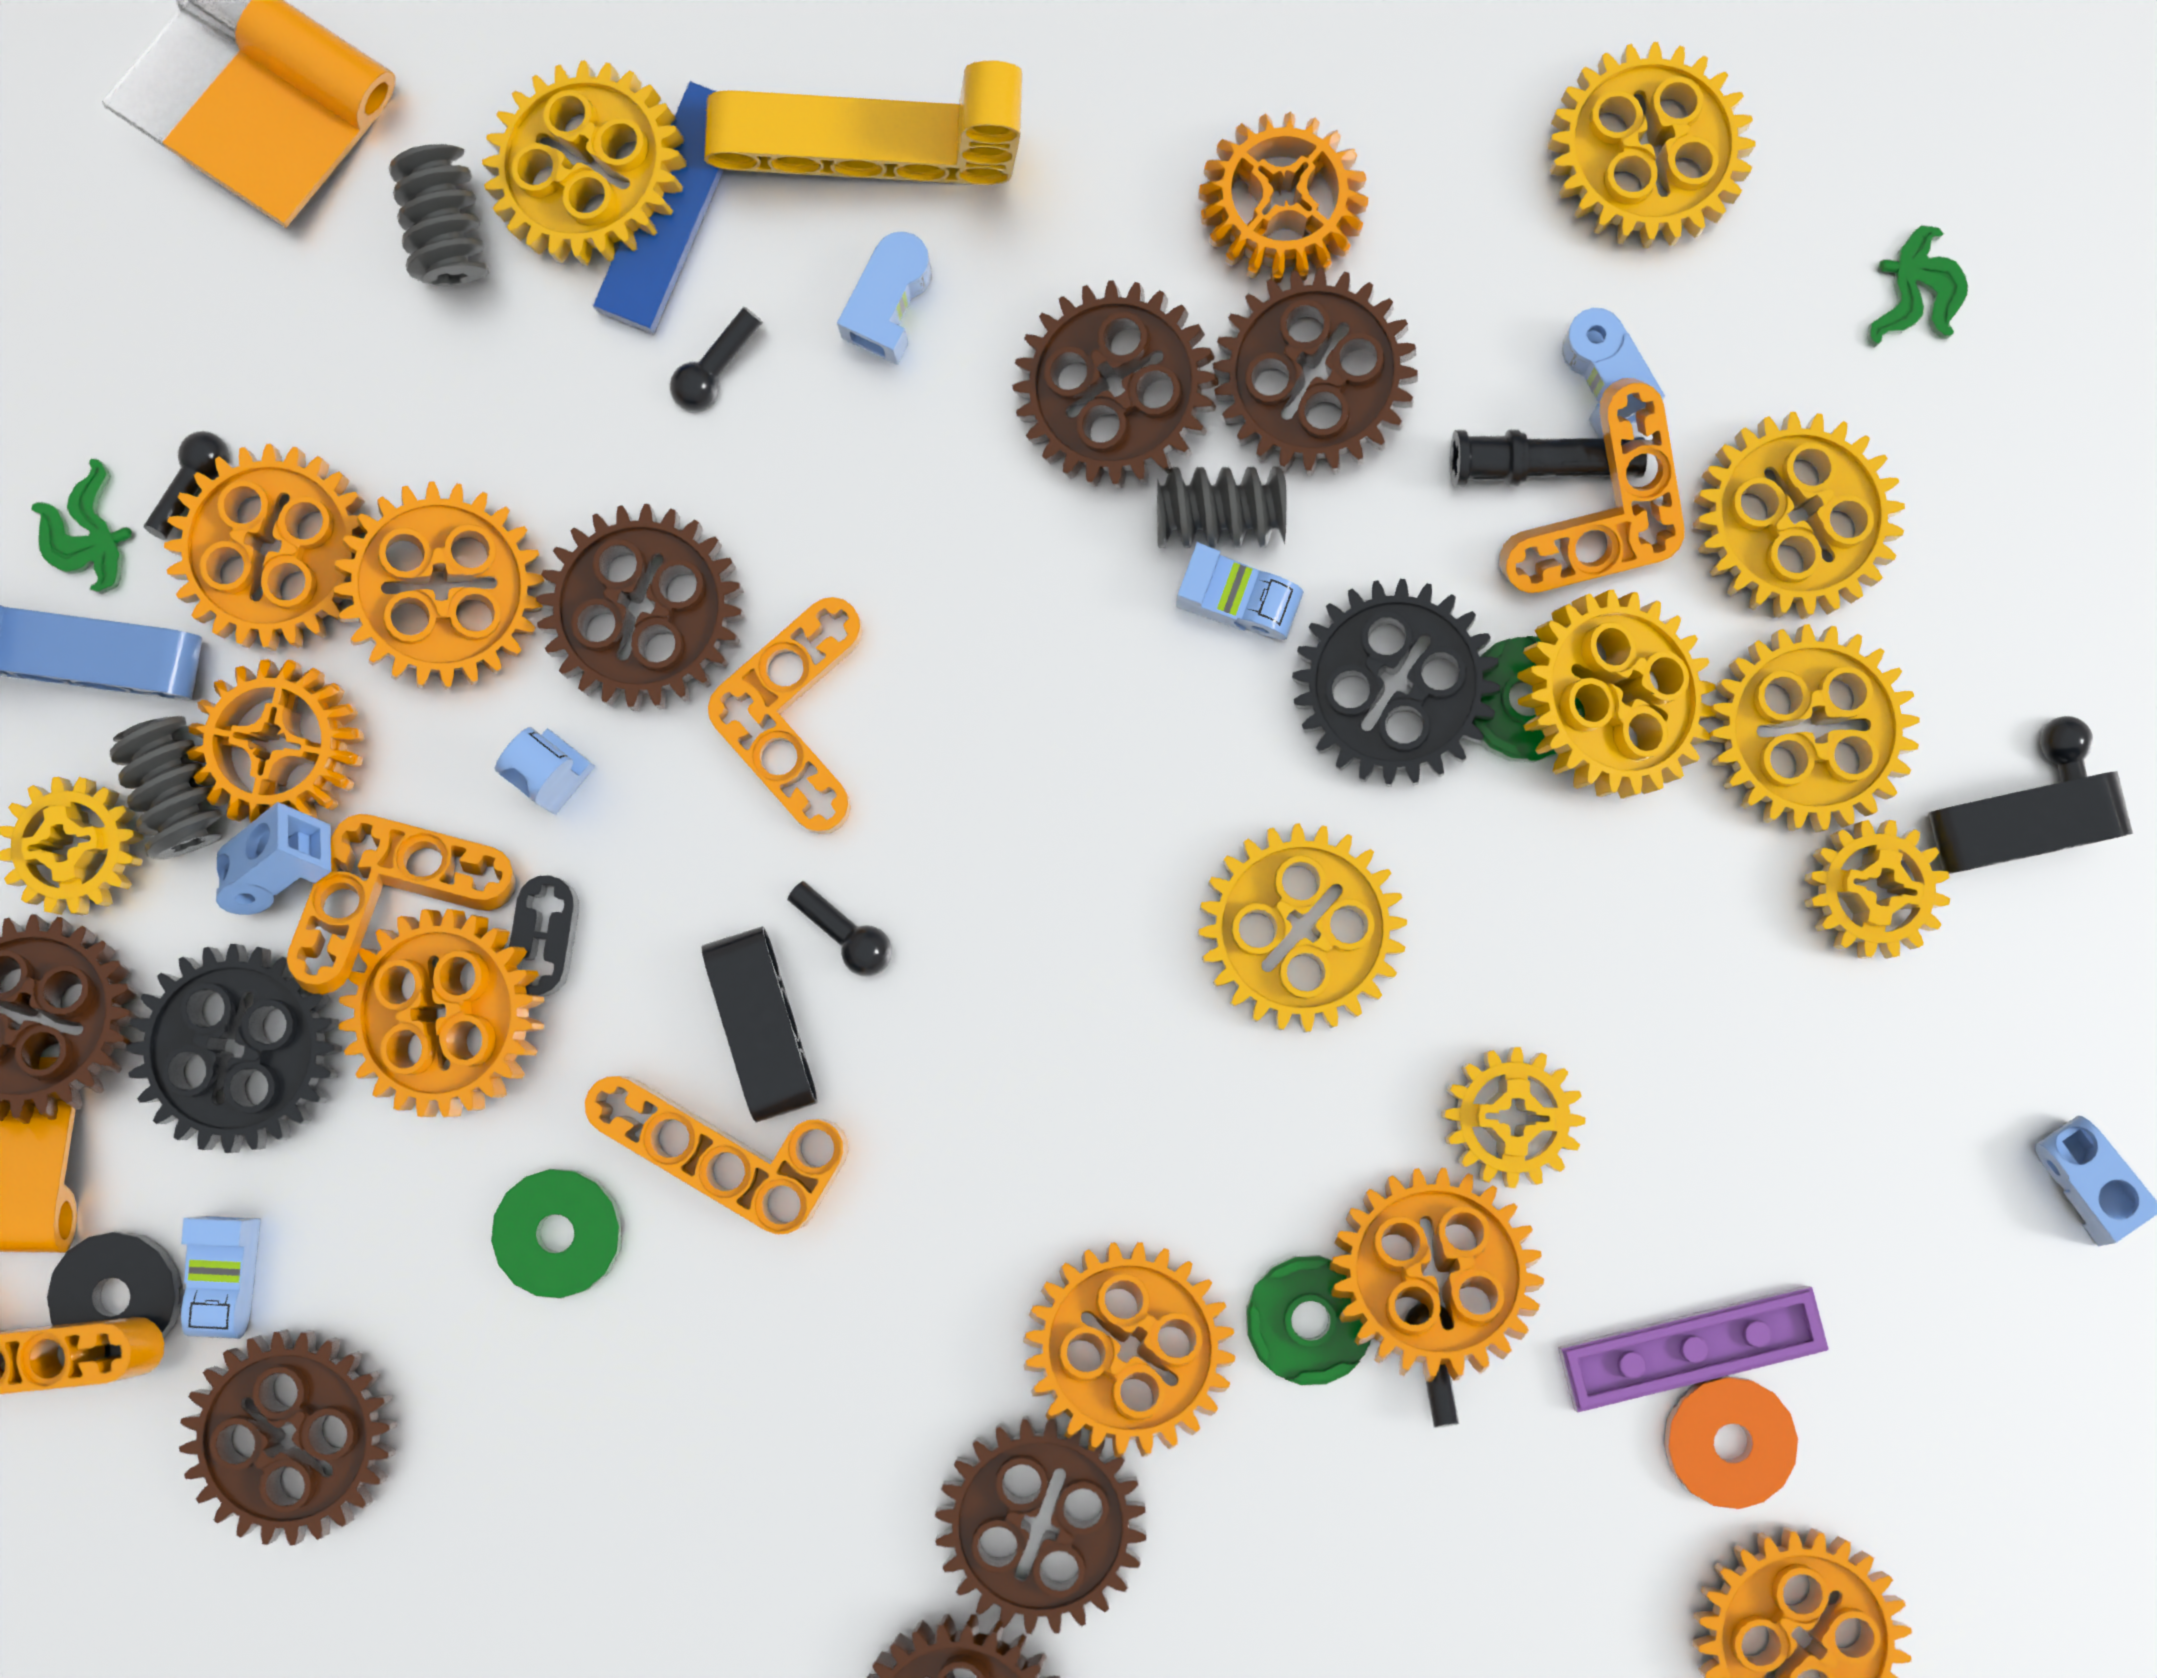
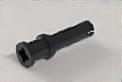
M1508 429L1505 436H1468L1466 430H1455L1451 439L1450 472L1454 487H1465L1468 481L1504 480L1508 487H1517L1520 483H1524L1527 477L1610 476L1604 438L1527 439L1526 434L1520 433L1518 429ZM1635 437V438H1634V440L1644 439V437ZM1622 439L1621 446L1632 440ZM1647 453L1640 454L1629 462L1626 476H1634L1635 478H1642L1644 476L1647 466Z

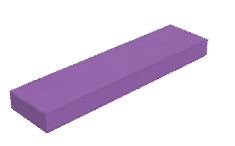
M1807 1285L1558 1347L1574 1410L1578 1413L1829 1351L1813 1288Z

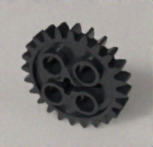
M1406 579L1399 580L1394 596H1386L1378 580L1373 581L1372 599L1365 602L1352 588L1348 590L1351 609L1344 613L1331 603L1326 606L1329 618L1332 621L1329 628L1315 623L1309 625L1310 632L1319 641L1317 648L1299 646L1297 649L1298 655L1311 663V668L1293 672L1292 678L1293 681L1301 685L1309 686L1310 692L1293 699L1296 708L1314 709L1315 714L1306 719L1302 727L1305 732L1324 730L1325 734L1316 746L1320 754L1336 746L1341 750L1336 762L1338 770L1342 771L1354 759L1359 761L1360 781L1366 782L1376 767L1383 769L1386 786L1392 787L1397 770L1406 769L1412 784L1418 785L1420 766L1426 764L1429 765L1438 777L1444 775L1442 756L1448 753L1455 760L1463 763L1466 760V755L1459 742L1463 738L1477 743L1483 741V734L1473 724L1475 718L1482 720L1494 719L1495 711L1483 704L1481 697L1499 694L1500 685L1492 681L1483 680V674L1497 668L1499 662L1498 658L1479 657L1478 654L1490 642L1491 637L1489 633L1470 637L1467 631L1472 627L1476 614L1471 611L1455 619L1451 615L1456 602V596L1453 594L1445 598L1438 606L1431 603L1432 584L1427 583L1420 591L1418 597L1415 598L1409 597ZM1383 624L1398 626L1406 637L1403 647L1391 655L1377 653L1369 644L1372 631ZM1423 635L1428 636L1431 640L1429 646L1413 664L1407 675V684L1412 690L1407 695L1401 691L1395 692L1374 727L1370 731L1363 730L1361 727L1363 720L1385 692V683L1380 676L1384 672L1396 675L1404 665L1418 639ZM1437 658L1451 661L1459 672L1457 682L1445 690L1430 688L1422 678L1424 667L1430 661ZM1348 676L1362 678L1370 687V694L1367 700L1356 708L1343 707L1334 699V689L1337 683ZM1410 711L1421 718L1423 730L1415 741L1398 743L1388 736L1386 725L1395 713Z
M230 944L226 960H224L218 948L205 947L203 948L202 967L193 958L181 957L178 961L183 977L179 979L171 974L160 973L157 975V978L165 993L162 996L142 994L140 999L152 1010L149 1019L133 1018L130 1021L133 1027L145 1032L144 1041L126 1045V1051L143 1055L144 1064L131 1070L128 1073L129 1078L148 1079L150 1086L137 1099L139 1103L161 1102L162 1106L156 1112L153 1119L156 1124H167L178 1119L173 1137L176 1140H188L198 1131L197 1143L198 1149L212 1150L218 1143L220 1136L225 1153H239L244 1137L252 1150L265 1149L267 1143L266 1130L277 1140H287L291 1137L287 1122L288 1118L299 1124H309L312 1118L304 1103L307 1100L318 1103L327 1102V1095L316 1084L319 1078H338L339 1073L323 1063L326 1055L341 1052L342 1046L326 1042L324 1033L337 1027L340 1022L339 1019L320 1018L318 1011L326 1006L331 998L328 994L308 996L307 991L300 987L294 977L290 978L291 972L288 967L287 957L282 956L271 966V950L267 948L256 947L248 961L244 945ZM217 992L222 997L225 1005L224 1014L219 1022L210 1026L203 1018L202 1006L209 995ZM248 993H252L254 996L253 1004L246 1010L244 998ZM278 1008L285 1016L286 1030L277 1042L272 1043L264 1035L263 1021L270 1011ZM228 1039L235 1040L236 1043L244 1046V1053L241 1058L234 1057V1054L225 1051ZM197 1054L204 1060L206 1076L198 1087L192 1088L185 1080L184 1067L188 1059ZM258 1070L266 1077L268 1092L263 1101L258 1105H254L246 1096L245 1083L248 1077ZM223 1087L225 1100L222 1104H218L216 1102V1094Z

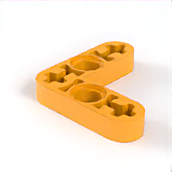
M1622 378L1612 383L1604 391L1600 400L1599 413L1616 508L1521 531L1511 536L1503 544L1499 554V566L1503 575L1517 589L1527 593L1543 592L1661 562L1672 557L1680 549L1684 540L1685 527L1665 407L1661 395L1649 384L1635 378ZM1632 393L1635 398L1646 402L1645 408L1638 410L1635 417L1638 431L1646 437L1652 434V440H1634L1630 421L1622 416H1617L1618 409L1627 406V395ZM1622 439L1632 440L1621 446ZM1640 454H1652L1658 463V471L1655 478L1643 487L1631 486L1626 477V469L1629 462ZM1663 495V500H1662V501L1654 500V499L1659 498V497H1661V496ZM1632 501H1650L1653 517L1663 525H1666L1665 530L1657 533L1656 544L1651 545L1644 538L1639 537V532L1648 529L1647 511L1638 503L1632 506ZM1590 530L1604 532L1607 538L1605 553L1594 562L1584 563L1579 561L1576 555L1578 539ZM1560 539V551L1567 564V568L1562 569V564L1555 558L1536 563V574L1528 576L1521 568H1516V563L1525 560V550L1530 547L1540 556L1559 553L1554 541Z
M836 597L823 598L812 604L718 686L710 696L708 704L709 719L716 730L791 815L808 831L817 834L832 833L843 826L849 817L851 809L850 798L842 784L780 715L851 654L860 643L863 630L856 610L847 601ZM828 613L832 618L838 619L844 614L849 618L843 625L847 636L840 642L832 636L822 641L816 647V650L825 658L815 665L806 648L794 639L804 632L811 643L823 632V627L819 621L822 616ZM784 652L794 653L803 661L804 669L802 676L796 683L790 686L776 685L770 680L768 674L771 660L776 655ZM732 696L740 702L748 697L753 699L754 702L749 705L747 710L762 729L770 718L776 723L775 727L759 734L749 750L742 746V742L751 739L753 736L737 720H733L727 725L723 721L729 713L724 703ZM778 740L790 742L797 750L796 765L791 771L783 775L770 774L762 764L764 749L768 744ZM810 765H813L818 770L817 774L806 778L822 795L829 793L831 790L837 795L831 802L832 808L836 813L828 820L820 814L815 815L811 819L806 816L805 813L810 809L811 803L797 787L791 797H787L783 792L784 788L800 781Z
M357 814L350 816L339 823L331 837V872L313 884L288 949L287 963L289 970L300 987L312 994L324 995L334 992L345 984L352 971L383 885L476 910L490 911L500 908L507 903L515 892L516 879L510 860L503 852L490 846L373 815ZM367 834L372 836L377 849L376 851L368 849L362 853L358 869L363 878H368L366 881H363L351 873L356 857L349 844L351 842L361 843ZM423 848L438 851L442 855V862L436 872L425 877L409 873L406 868L407 861L414 852ZM461 857L459 862L463 872L474 875H483L487 867H493L497 879L500 880L499 883L488 882L484 891L477 890L472 877L458 872L454 873L455 858ZM454 876V884H449ZM341 889L356 892L359 895V904L356 910L349 916L333 918L324 912L325 901L333 892ZM319 926L332 934L327 946V952L334 964L332 967L321 966L317 975H312L305 960L307 957L318 958L321 954L326 940L321 931L315 929ZM337 935L346 937L345 939H341Z

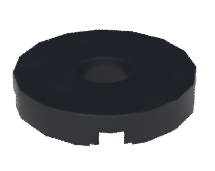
M111 1232L88 1237L69 1249L52 1273L47 1294L51 1323L54 1326L142 1317L154 1322L162 1332L163 1339H165L176 1323L180 1305H178L180 1296L178 1288H181L179 1271L166 1250L146 1236L133 1233ZM111 1278L123 1281L130 1292L129 1305L119 1315L107 1311L101 1301L102 1288ZM104 1345L105 1357L122 1354L120 1345Z

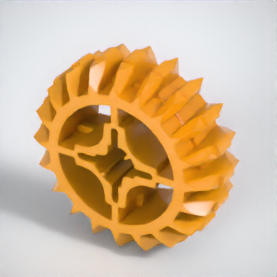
M1290 111L1284 115L1282 127L1274 128L1272 119L1265 113L1259 117L1257 134L1241 123L1236 127L1235 131L1237 144L1225 139L1220 140L1216 149L1220 160L1206 161L1204 175L1210 182L1200 185L1198 198L1210 205L1201 210V223L1207 226H1217L1210 234L1209 242L1212 247H1222L1231 243L1225 259L1229 266L1239 263L1243 257L1250 259L1247 276L1251 279L1259 275L1262 265L1272 268L1270 277L1275 283L1282 282L1285 268H1292L1293 271L1297 270L1302 281L1307 280L1308 262H1311L1316 269L1323 268L1324 272H1327L1332 264L1330 253L1345 257L1349 253L1351 246L1346 236H1359L1361 233L1363 222L1356 215L1366 211L1368 197L1357 191L1365 186L1366 175L1364 171L1350 170L1357 159L1354 149L1335 152L1341 139L1338 130L1328 133L1323 139L1317 136L1319 121L1316 117L1311 118L1307 122L1305 130L1294 128L1295 115ZM1287 157L1297 159V161L1289 166L1278 167L1270 164L1265 159ZM1318 173L1328 184L1333 198L1334 211L1329 219H1326L1318 212L1319 204L1314 201L1308 192L1312 187L1313 178ZM1238 178L1249 185L1248 193L1258 202V206L1254 209L1253 219L1247 225L1237 213L1232 199V189ZM1296 187L1293 205L1289 206L1286 200L1285 206L1275 204L1270 210L1273 192L1278 191L1279 196H1281L1282 190L1291 193ZM1287 229L1294 231L1302 238L1281 241L1268 237L1275 231Z
M269 659L260 660L257 677L245 666L235 667L236 687L223 680L214 682L215 692L221 697L217 704L204 699L197 702L200 711L209 715L206 725L192 723L188 726L190 734L203 738V745L195 746L186 752L190 760L206 763L204 767L195 773L193 778L196 784L201 786L214 785L209 791L207 801L216 807L228 804L226 816L233 821L241 822L249 815L250 824L276 802L316 819L315 802L329 810L338 808L337 799L330 790L334 785L348 791L354 787V782L341 774L345 765L360 767L363 764V758L347 751V745L357 744L364 739L361 730L344 727L354 720L358 712L350 704L338 705L344 694L342 687L335 683L324 686L325 674L315 668H311L303 674L301 664L293 660H287L279 671L276 664ZM273 698L272 703H265L263 713L255 723L248 726H238L243 717L253 707ZM299 698L303 699L310 706L318 720L321 731V744L307 740L302 735L300 730L302 715L296 713ZM282 737L286 739V742L301 749L284 748L283 750H273L270 753L267 752L266 748L254 744L252 741L257 740L268 743L269 740L275 741ZM232 747L245 750L250 757L251 771L249 776L255 778L253 792L244 785L235 770L232 759ZM303 764H315L312 771L301 783L290 790L279 793L280 786H287L288 778L296 767Z

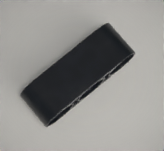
M2118 771L2092 775L1929 812L1936 846L1940 852L1938 855L1942 871H1948L1949 874L2133 834Z
M764 926L702 945V955L743 1094L753 1120L757 1123L817 1104V1094L773 947Z

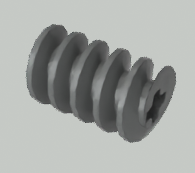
M433 144L412 147L398 154L390 162L389 166L390 176L397 182L394 187L393 196L397 204L401 206L397 215L398 223L402 229L406 230L401 240L402 247L406 253L410 254L406 261V270L412 278L440 287L469 283L486 277L489 273L488 266L485 263L469 262L468 260L469 257L482 253L485 247L481 239L464 237L465 233L478 229L481 224L477 215L460 213V210L474 205L476 196L472 191L456 189V186L470 181L472 173L468 167L451 164V162L461 158L465 149L454 145Z
M1171 467L1164 485H1160L1157 478V544L1159 548L1166 547L1172 530L1178 531L1184 548H1191L1197 530H1203L1207 543L1211 548H1216L1222 530L1229 531L1235 548L1242 547L1247 531L1252 529L1260 548L1267 547L1273 529H1279L1285 544L1286 480L1280 467H1272L1265 485H1262L1255 467L1246 468L1240 485H1236L1229 467L1221 468L1215 485L1210 484L1204 467H1197L1195 469L1190 485H1185L1178 467Z
M184 716L164 717L136 724L118 733L113 738V741L117 743L110 749L111 761L117 765L125 766L118 774L120 785L128 789H135L127 797L129 809L134 812H145L136 821V828L138 833L142 835L154 836L145 844L146 855L152 859H167L180 856L208 846L219 840L222 836L220 834H208L207 827L222 817L220 810L200 811L198 804L207 798L211 787H191L189 783L195 773L203 767V764H182L180 759L189 749L195 747L194 740H173L171 735L186 725L187 722Z

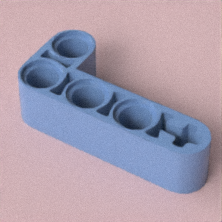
M0 605V676L177 700L193 699L202 644L201 636L167 628L17 609Z

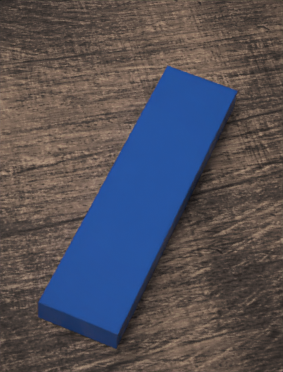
M689 81L676 111V119L670 125L676 126L684 138V142L674 148V150L680 152L687 165L682 169L670 171L683 186L682 192L664 193L662 198L673 212L671 215H663L657 212L651 215L650 220L657 230L654 236L640 228L633 233L637 244L635 251H631L620 241L614 255V260L610 264L593 304L596 312L651 334H654L724 171V169L707 164L704 160L707 97L709 94L717 91Z

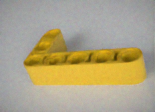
M1003 61L971 63L964 69L959 104L736 90L714 92L707 97L704 160L713 167L735 171L975 185L1002 184L1009 181L1012 177L1021 136L1023 73L1018 66Z

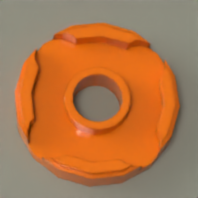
M1731 1376L1696 1383L1685 1392L1687 1394L1680 1399L1677 1406L1674 1405L1666 1420L1664 1447L1671 1471L1690 1493L1713 1506L1742 1509L1764 1503L1784 1487L1796 1464L1798 1436L1791 1413L1775 1393L1750 1379ZM1731 1423L1739 1424L1747 1436V1445L1744 1452L1732 1460L1721 1459L1714 1447L1716 1433L1724 1425Z

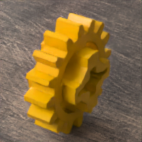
M53 777L51 793L35 785L27 788L32 803L28 807L11 803L8 808L18 820L14 827L0 826V835L11 839V848L0 851V860L13 863L15 867L4 878L6 884L17 887L27 885L21 897L22 901L33 905H38L44 901V912L62 915L67 906L71 914L88 915L90 908L89 899L100 906L109 907L112 905V896L108 889L116 886L129 890L132 883L123 874L125 867L142 865L143 859L130 854L129 848L131 844L143 840L144 836L138 833V831L127 829L125 825L132 820L136 812L123 805L114 807L119 797L118 792L106 787L97 791L95 781L82 777L78 778L74 788L70 780L62 777ZM81 805L93 810L100 817L105 827L98 828L91 825L88 812L82 811ZM74 836L90 840L78 843V847L68 849L67 856L52 852L61 850L63 846L73 843ZM105 860L103 866L101 867V869H100V870L97 872V874H96L97 869L100 867V865H101V864L103 863V861ZM37 865H45L51 869L52 880L59 882V888L49 883L41 875Z
M1865 820L1854 824V838L1844 829L1830 835L1832 843L1836 848L1835 851L1823 847L1814 852L1813 857L1818 863L1823 865L1822 871L1805 874L1804 881L1818 886V895L1807 899L1805 905L1807 908H1822L1825 916L1814 926L1818 932L1835 928L1838 931L1833 947L1838 950L1845 949L1855 941L1857 942L1858 958L1866 959L1873 957L1877 950V945H1879L1880 952L1887 959L1900 956V941L1910 950L1924 945L1922 936L1918 931L1919 928L1926 931H1934L1940 928L1942 924L1931 914L1932 908L1949 905L1950 898L1936 893V884L1950 877L1948 871H1932L1929 863L1940 853L1936 847L1921 852L1915 847L1921 832L1913 829L1899 838L1896 836V821L1887 820L1880 824L1875 834L1870 821ZM1862 848H1868V853L1863 855L1862 865L1856 870L1841 869L1852 854ZM1902 860L1911 870L1915 881L1911 880L1907 872L1902 867ZM1877 878V886L1887 889V893L1897 894V896L1877 901L1876 893L1866 890V886L1856 884ZM1838 897L1844 900L1853 913L1852 920L1842 909ZM1899 909L1912 910L1901 925L1885 932L1886 926L1891 925L1893 913Z
M1511 1047L1507 1054L1506 1063H1502L1494 1050L1484 1053V1064L1486 1067L1484 1070L1481 1071L1471 1063H1466L1461 1069L1469 1081L1467 1085L1450 1084L1446 1091L1458 1099L1457 1108L1442 1110L1441 1117L1456 1121L1458 1130L1448 1134L1445 1137V1141L1447 1144H1464L1466 1150L1458 1160L1462 1167L1472 1165L1476 1161L1482 1163L1479 1173L1480 1180L1489 1183L1495 1177L1497 1171H1502L1505 1187L1516 1188L1519 1174L1524 1172L1531 1184L1538 1185L1543 1183L1541 1171L1543 1165L1557 1172H1561L1565 1168L1562 1159L1558 1155L1561 1148L1578 1151L1580 1144L1574 1138L1568 1136L1570 1127L1584 1125L1585 1117L1570 1114L1569 1105L1579 1100L1582 1095L1580 1091L1564 1092L1560 1085L1569 1073L1565 1068H1559L1549 1074L1544 1071L1547 1062L1546 1054L1536 1053L1529 1064L1524 1063L1521 1047ZM1501 1075V1080L1498 1081V1092L1485 1104H1473L1480 1089L1487 1082ZM1528 1078L1537 1082L1546 1091L1553 1108L1543 1107L1530 1093V1081H1528ZM1512 1099L1515 1100V1106L1518 1111L1540 1117L1539 1122H1527L1526 1125H1517L1514 1130V1136L1510 1135L1509 1125L1499 1123V1120L1485 1118L1486 1113H1499V1110L1510 1109ZM1472 1127H1483L1496 1141L1498 1158L1491 1155L1481 1146ZM1542 1130L1552 1131L1546 1145L1535 1155L1525 1159V1155H1528V1143Z

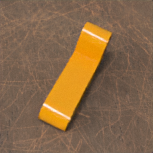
M605 1077L597 1081L589 1089L585 1099L586 1116L590 1124L598 1131L763 1230L773 1234L791 1233L804 1227L812 1219L843 1167L849 1153L848 1139L844 1131L834 1122L817 1119L806 1120L796 1125L788 1134L774 1160H771L641 1081L630 1077ZM627 1091L628 1095L626 1096L625 1103L628 1107L640 1114H651L653 1105L658 1110L644 1124L628 1116H616L612 1120L610 1116L613 1112V1107L606 1100L609 1094H623ZM673 1119L680 1121L686 1126L689 1133L687 1149L676 1157L665 1153L659 1144L661 1128L666 1122ZM642 1128L640 1138H638L635 1133ZM815 1129L826 1132L834 1143L832 1158L822 1167L810 1165L804 1160L801 1153L803 1138L808 1132ZM726 1152L738 1156L745 1168L743 1181L737 1188L732 1190L720 1186L716 1182L713 1173L716 1160ZM784 1185L792 1188L800 1199L799 1213L791 1222H781L775 1219L768 1209L770 1193L778 1186Z
M142 1317L0 1331V1352L5 1361L4 1372L0 1366V1394L106 1384L150 1373L159 1365L164 1355L165 1343L162 1332L154 1322ZM59 1345L65 1355L64 1366L61 1365L58 1358ZM104 1345H120L122 1354L105 1357Z

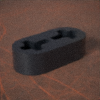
M550 875L537 876L529 880L521 888L516 901L509 947H522L527 951L523 960L517 965L518 970H522L524 960H534L536 958L539 939L546 940L543 954L544 960L554 964L552 976L543 975L537 986H533L530 983L525 987L527 994L549 996L557 992L565 984L570 970L579 914V898L574 888L566 881ZM554 887V897L564 901V908L562 912L551 913L547 933L541 932L542 912L533 909L532 903L535 897H545L547 889Z

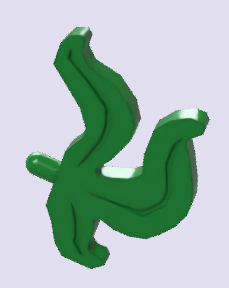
M1921 225L1910 235L1906 243L1898 251L1897 261L1887 259L1880 261L1879 269L1882 272L1895 273L1894 288L1898 296V304L1893 310L1868 326L1867 338L1872 346L1876 347L1880 344L1882 336L1885 334L1902 333L1913 327L1923 316L1924 305L1917 285L1928 290L1934 297L1928 321L1933 332L1941 339H1948L1954 334V330L1949 325V322L1960 309L1967 296L1968 283L1963 270L1956 261L1947 257H1928L1927 254L1931 250L1932 239L1938 240L1944 235L1939 227Z
M90 459L91 470L89 475L75 485L67 502V510L70 516L81 527L90 531L89 536H70L62 511L48 503H34L31 509L41 516L38 540L42 557L52 566L68 574L82 572L94 563L93 568L98 580L90 586V590L103 594L118 587L123 554L118 544L130 539L132 531L128 527H123L113 532L110 524L99 516L97 512L98 502L111 476L105 464L98 459Z

